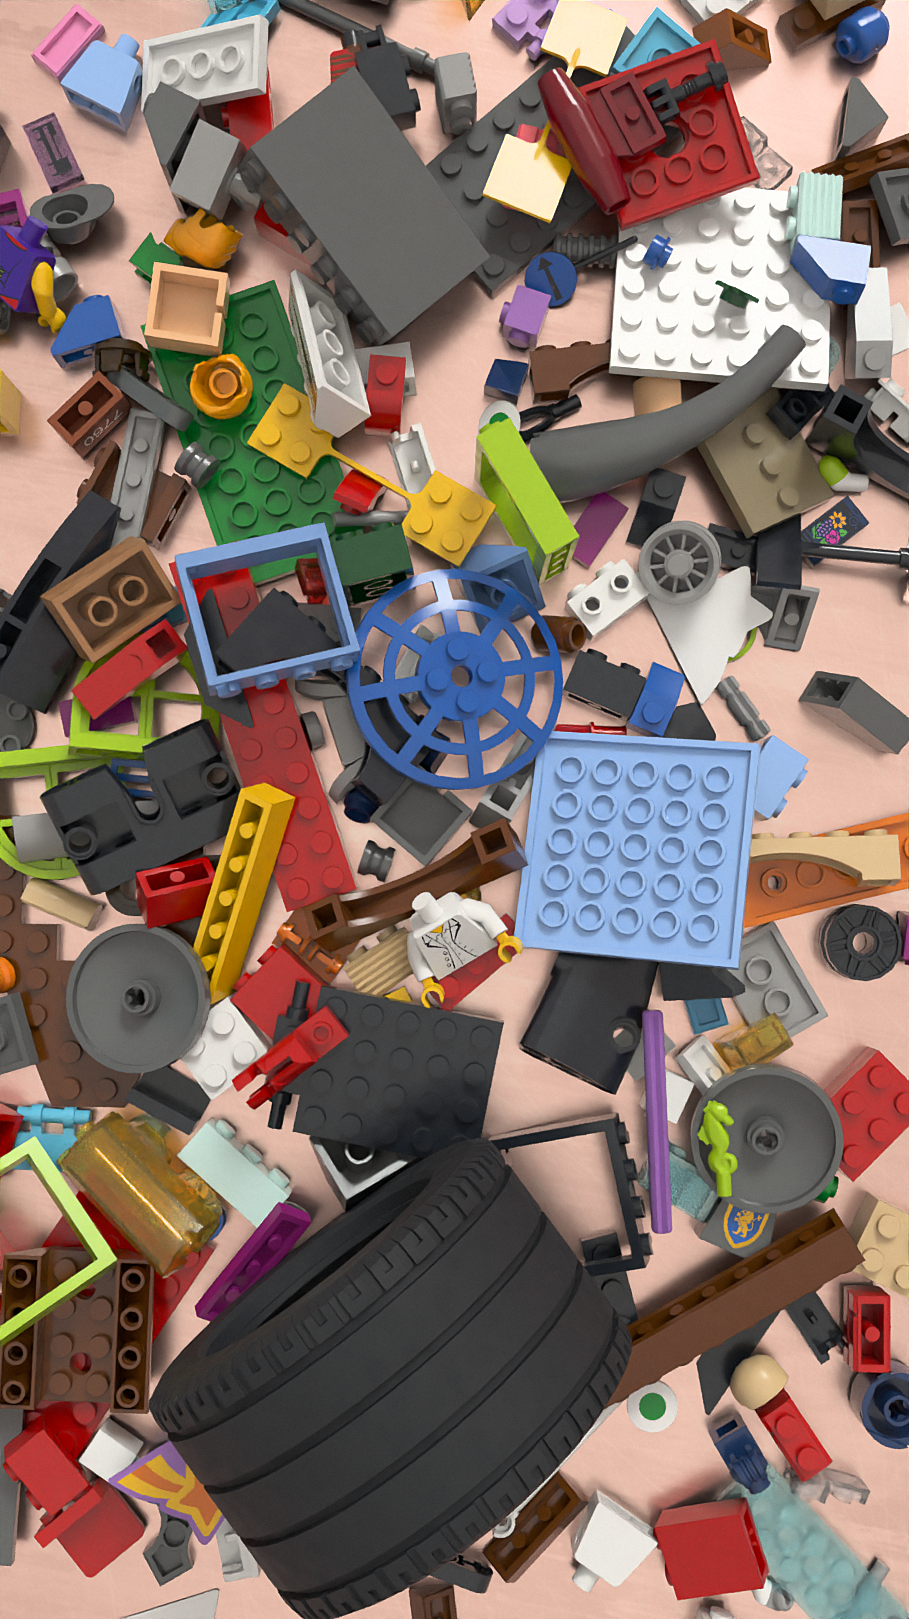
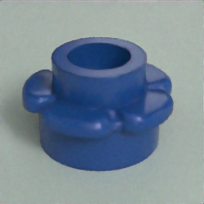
M656 235L646 251L642 261L651 266V270H655L657 266L663 269L672 255L674 248L668 245L671 241L669 236L667 239Z

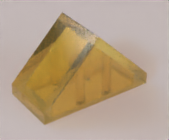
M774 1012L714 1041L713 1045L730 1070L733 1071L748 1065L766 1064L791 1048L794 1043Z

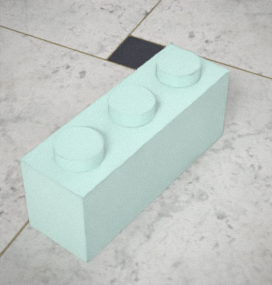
M211 1118L177 1156L258 1228L278 1202L283 1203L292 1192V1189L288 1186L290 1180L277 1168H273L271 1171L261 1162L263 1156L252 1145L247 1143L243 1146L233 1137L236 1132L228 1123L222 1119L216 1121Z

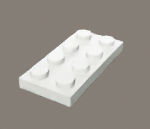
M259 14L144 40L141 111L143 112L146 98L150 93L155 92L160 81L200 100L202 106L266 94L269 21Z

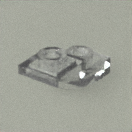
M743 116L741 120L760 176L759 183L754 184L757 189H765L767 191L775 190L792 175L793 166L768 146V136Z
M792 1467L785 1468L783 1477L791 1489L790 1492L797 1498L809 1503L812 1499H815L825 1504L830 1493L844 1503L851 1504L852 1500L865 1505L871 1492L862 1478L836 1469L824 1468L804 1482H801Z

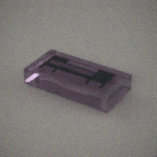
M54 112L22 126L53 194L85 180Z

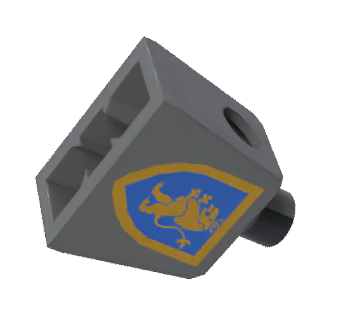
M715 1194L696 1224L694 1232L701 1240L747 1258L770 1244L777 1213L762 1214L746 1211L729 1204Z

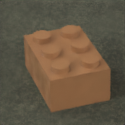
M129 536L40 596L78 655L91 663H94L181 603L178 593L145 540Z

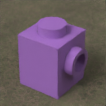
M517 285L512 302L505 301L499 317V323L504 324L502 337L508 338V342L517 347L526 348L531 346L536 348L550 308L551 295Z

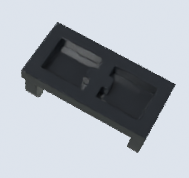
M816 1292L804 1295L784 1309L821 1365L830 1359L828 1351L831 1348L838 1346L840 1349H843L846 1346V1342L842 1338L844 1334Z

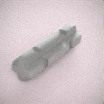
M732 675L719 682L717 690L723 698H728L727 704L743 726L747 725L749 729L746 731L754 741L760 740L771 731L764 718L760 720L758 717L760 715L759 711L745 691L741 692L739 690L740 684Z

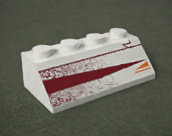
M295 269L290 273L288 311L292 324L291 332L295 338L298 350L297 359L302 367L304 376V389L310 402V416L313 423L319 429L325 430L339 438L371 416L347 316L334 303V295Z

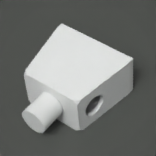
M595 1489L571 1542L573 1557L581 1563L572 1576L574 1583L586 1592L592 1590L600 1577L614 1587L620 1586L657 1546L658 1542L653 1536V1528Z

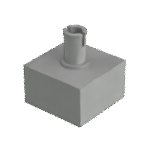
M199 119L169 190L182 201L198 209H204L207 214L219 220H222L232 195L255 206L257 209H260L264 203L260 197L251 193L252 191L247 188L240 176L242 171L238 166L248 152L245 145L240 139Z

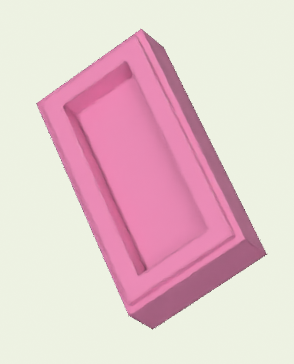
M76 3L31 56L35 63L61 83L62 79L89 45L103 35L105 32L104 26Z

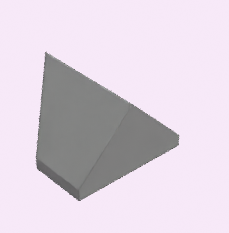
M751 585V596L773 612V617L769 621L758 626L765 640V645L796 651L801 650L820 593L819 588L801 586V590Z

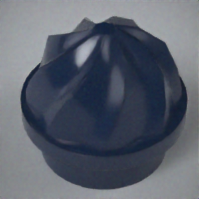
M357 788L352 789L343 801L346 817L358 823H369L371 821L370 817L379 808Z

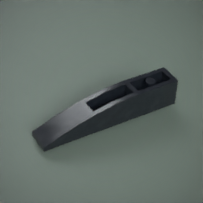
M91 490L79 502L45 545L0 615V694L43 714H47L79 655L40 596L110 550L122 509Z

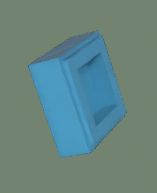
M721 998L683 1000L694 1035L729 1025Z

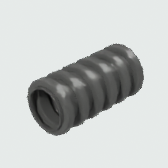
M557 232L556 236H554L553 252L562 253L572 263H577L617 244L618 239L616 235L606 238L605 234H601L600 238H595L594 234L584 237L583 233H579L578 237H572V233H567V236H561V232ZM617 252L587 267L598 264L599 268H603L604 264H608L609 268H614Z

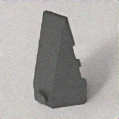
M316 1136L309 1137L310 1144L326 1181L344 1211L350 1209L398 1174L425 1159Z

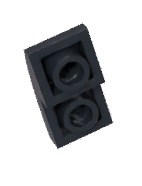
M829 383L825 391L790 388L771 407L766 415L791 440L826 405L835 392L830 388Z

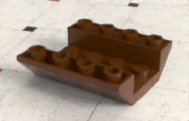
M51 1246L5 1253L3 1260L0 1326L93 1263L94 1261L84 1247ZM110 1248L118 1259L117 1265L94 1282L95 1293L93 1295L85 1296L79 1292L1 1346L0 1409L34 1410L41 1400L110 1403L109 1413L148 1414L156 1258L128 1249ZM80 1352L87 1354L92 1362L91 1368L85 1371L76 1368L73 1363L74 1354Z

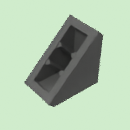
M851 77L843 94L834 161L855 153L878 136L889 118L861 80L856 77Z

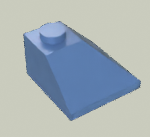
M480 544L470 549L460 567L450 563L452 569L480 572L499 579L517 590L536 610L546 607L526 547ZM456 579L465 600L478 602L496 610L505 596L498 589L480 582ZM517 604L508 620L513 622L528 615V613ZM470 612L481 634L489 619Z

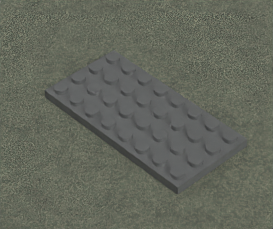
M627 26L624 29L606 77L615 75L611 72L613 65L635 37V34ZM556 56L552 57L478 120L471 129L465 131L426 165L490 256L471 274L491 296L496 294L523 271L536 256L544 253L554 244V236H556L557 232H561V236L565 235L598 206L578 180L573 168H571L551 223L521 211L504 208L501 203L482 196L506 134L516 137L519 125L521 124L538 127L540 130L545 129L548 117L537 82L552 69L562 68L565 73L567 72L568 66L566 62ZM577 68L573 71L570 79L578 88L606 77L584 68ZM662 125L667 138L665 143L652 149L656 155L681 135L677 128L670 125Z

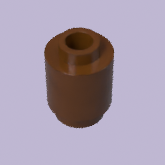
M542 615L556 641L558 652L572 653L583 647L587 633L582 621L572 616ZM534 623L531 630L534 645L540 651H549L539 627Z

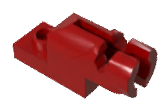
M325 1005L232 1079V1083L237 1092H239L252 1082L256 1076L260 1074L266 1075L267 1082L254 1091L246 1101L250 1108L256 1110L317 1063L319 1058L346 1039L349 1033L328 1005Z

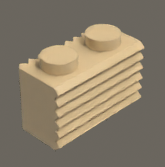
M392 925L376 936L380 942L370 950H367L363 945L346 957L349 964L343 967V969L359 992L380 996L414 973L407 957V935L409 932L405 927L397 930Z

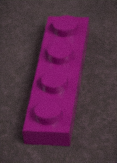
M278 1202L195 1305L196 1316L211 1322L252 1284L279 1264L310 1226L309 1214Z

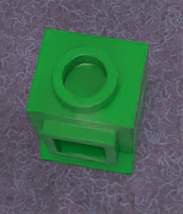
M151 232L129 259V262L137 268L134 271L135 274L150 285L154 262L185 266L182 257L164 243L160 242L158 245Z

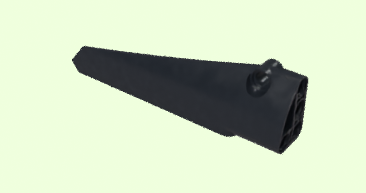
M694 702L676 706L662 738L715 741L716 733L700 703ZM560 952L550 973L549 983L519 1044V1049L602 1091L616 1095L640 1043L643 1028L642 1013L648 1008L659 962ZM619 1029L629 1031L633 1036L632 1045L621 1047L616 1044L613 1037L614 1032Z

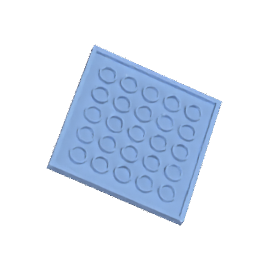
M552 731L547 742L536 754L524 851L529 865L522 868L514 936L522 941L523 948L739 970L760 744Z

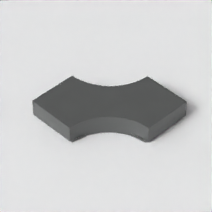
M159 1510L161 1516L159 1535L152 1544L144 1549L142 1554L161 1587L192 1569L194 1561L190 1551V1538L193 1530L188 1521L167 1515Z

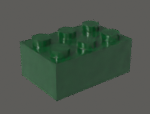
M392 522L381 523L372 527V532L357 535V532L344 533L335 538L336 542L330 543L348 607L378 600L395 585L414 576L413 564L402 524L394 526Z

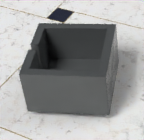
M420 765L417 766V768L426 771V770H425L423 767H421ZM407 778L388 802L376 810L370 817V820L426 867L471 816L473 810L450 790H447L442 796L438 793L441 789L432 788Z

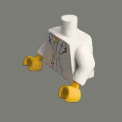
M423 892L412 903L416 913L410 918L412 930L407 935V957L417 982L422 981L424 986L421 1000L427 1008L431 1007L430 1000L427 997L429 991L437 992L442 1003L445 995L443 987L433 982V976H436L438 980L444 978L497 946V940L501 944L498 949V956L503 962L510 963L512 960L505 946H513L519 955L523 950L522 941L518 937L506 934L507 927L487 903L470 898L463 899L455 892H449L437 900L430 893Z

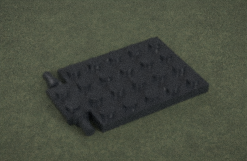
M296 980L291 1005H287L286 1014H279L277 1017L272 1046L307 1020L309 1009L306 1008L311 983ZM322 984L316 1012L325 1005H328L347 1030L349 1036L269 1099L272 1105L267 1127L278 1130L282 1129L286 1105L291 1104L292 1094L300 1095L292 1131L296 1133L426 1158L455 1143L481 1138L504 1020L434 1006L427 1008L424 1004Z

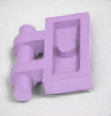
M509 0L492 18V26L517 49L528 39L532 44L526 49V53L535 61L542 53L546 54L540 48L549 28L548 26L546 29H540L539 26L547 17L552 20L559 0Z

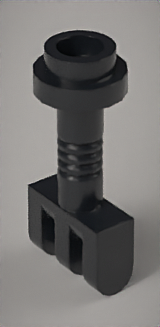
M713 60L706 63L705 73L673 89H670L667 79L664 78L643 90L647 100L660 94V97L650 102L654 113L666 108V111L656 116L661 126L680 117V110L677 104L686 100L687 97L690 98V96L697 94V92L700 93L710 87H713L716 93L723 90V85L728 83L729 80L721 60L716 63Z

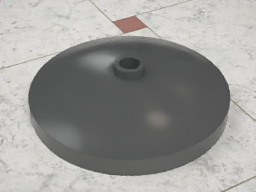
M126 924L101 933L82 950L68 978L66 1009L69 1023L76 1039L83 1049L97 1062L110 1069L124 1073L156 1071L180 1060L193 1048L200 1038L210 1011L209 979L200 957L186 940L161 926L147 929L146 924Z
M777 1064L748 1065L730 1071L719 1078L701 1097L691 1123V1147L700 1175L716 1194V1173L709 1168L708 1155L712 1145H706L697 1135L704 1121L705 1112L703 1108L707 1106L709 1100H715L717 1103L727 1107L728 1115L734 1120L731 1126L723 1123L730 1140L726 1153L733 1154L738 1161V1168L731 1174L732 1195L728 1197L719 1196L724 1201L754 1213H783L811 1202L826 1189L834 1178L841 1162L844 1146L841 1121L827 1093L807 1075L790 1067ZM763 1130H768L770 1133L766 1137L760 1136Z

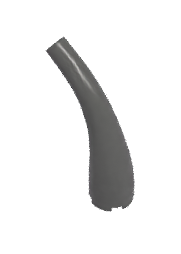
M782 324L757 350L758 352L745 365L708 391L684 403L660 411L625 419L595 422L533 433L534 438L530 440V453L560 503L571 502L606 492L670 462L727 426L776 382L803 351L806 343L796 330Z

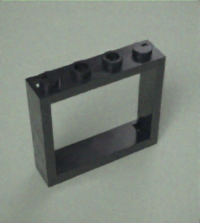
M618 1113L492 1135L488 1140L502 1154L506 1161L505 1164L510 1165L513 1169L510 1148L605 1131L631 1254L581 1263L591 1277L647 1267L650 1260L649 1255H654L651 1245L652 1237L650 1232L644 1233L641 1218H646L645 1204L642 1195L636 1196L633 1181L638 1180L637 1168L634 1158L628 1159L625 1144L630 1143L629 1131L626 1130L625 1121L620 1122Z

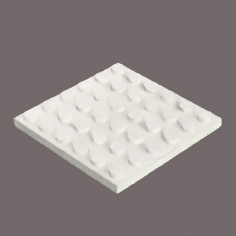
M743 188L624 231L620 230L618 224V243L632 236H637L638 241L617 252L609 373L721 383L745 365L778 327L784 324L792 327L802 336L806 347L771 387L825 391L828 385L830 300L821 299L790 263L792 254L789 252L791 240L784 238L788 216L792 217V209L786 208L788 191ZM656 235L667 239L669 236L671 241L668 245L674 248L672 255L663 269L657 266L655 270H651V266L642 261L646 251ZM720 280L728 285L739 288L758 298L759 302L757 304L749 301L745 310L738 308L719 298L723 288L716 285L715 282Z

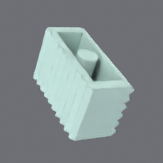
M803 171L799 174L796 186L790 185L786 208L792 209V217L788 216L784 235L785 239L791 240L790 253L793 251L799 234L840 241L843 177L841 175H827L826 173L821 175L819 172L814 174L813 172L806 173Z

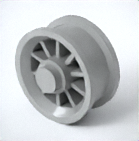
M687 520L669 522L655 530L644 543L639 555V574L646 589L657 599L676 605L694 602L703 597L712 588L721 568L719 544L708 529L696 522Z

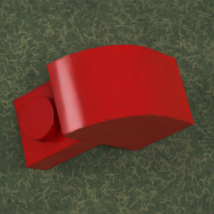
M370 354L366 397L371 416L365 419L364 431L366 435L390 437L395 431H398L400 435L406 357Z

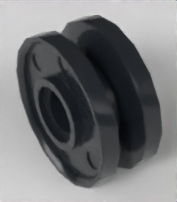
M850 904L839 907L827 916L820 928L818 944L821 956L831 970L849 979L870 981L883 977L894 968L901 955L902 937L899 926L890 914L878 907ZM862 932L866 936L867 944L862 951L857 952L853 946V939L858 933Z

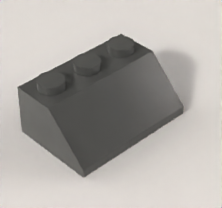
M160 81L155 92L150 93L146 98L143 114L160 165L170 187L198 120L207 121L200 100ZM172 193L178 210L185 214L190 204L182 201Z

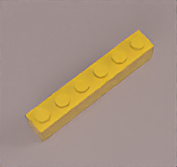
M261 783L240 790L193 946L207 972L211 995L210 1005L235 992L232 986L239 980L295 801V797L267 783Z

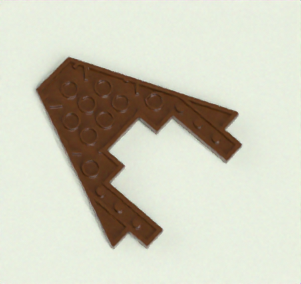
M0 815V820L12 819L14 815ZM13 826L3 827L10 841L16 846ZM206 845L168 862L167 865L208 856L216 873L221 855H206ZM0 858V957L6 958L12 964L16 975L15 985L7 994L20 992L40 1063L35 1065L51 1106L125 1108L128 1105L125 1098L131 1087L138 1083L142 1073H124L110 1069L93 1059L79 1044L70 1026L66 1009L68 978L76 960H60L61 924H25L26 904L20 898L26 888L27 875L14 869ZM202 916L161 927L178 934L193 948Z

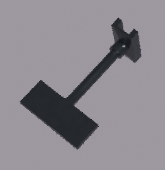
M801 514L757 534L756 586L801 590L802 556L896 565L897 569L908 570L909 591V548L900 547L899 551L804 542L801 539Z

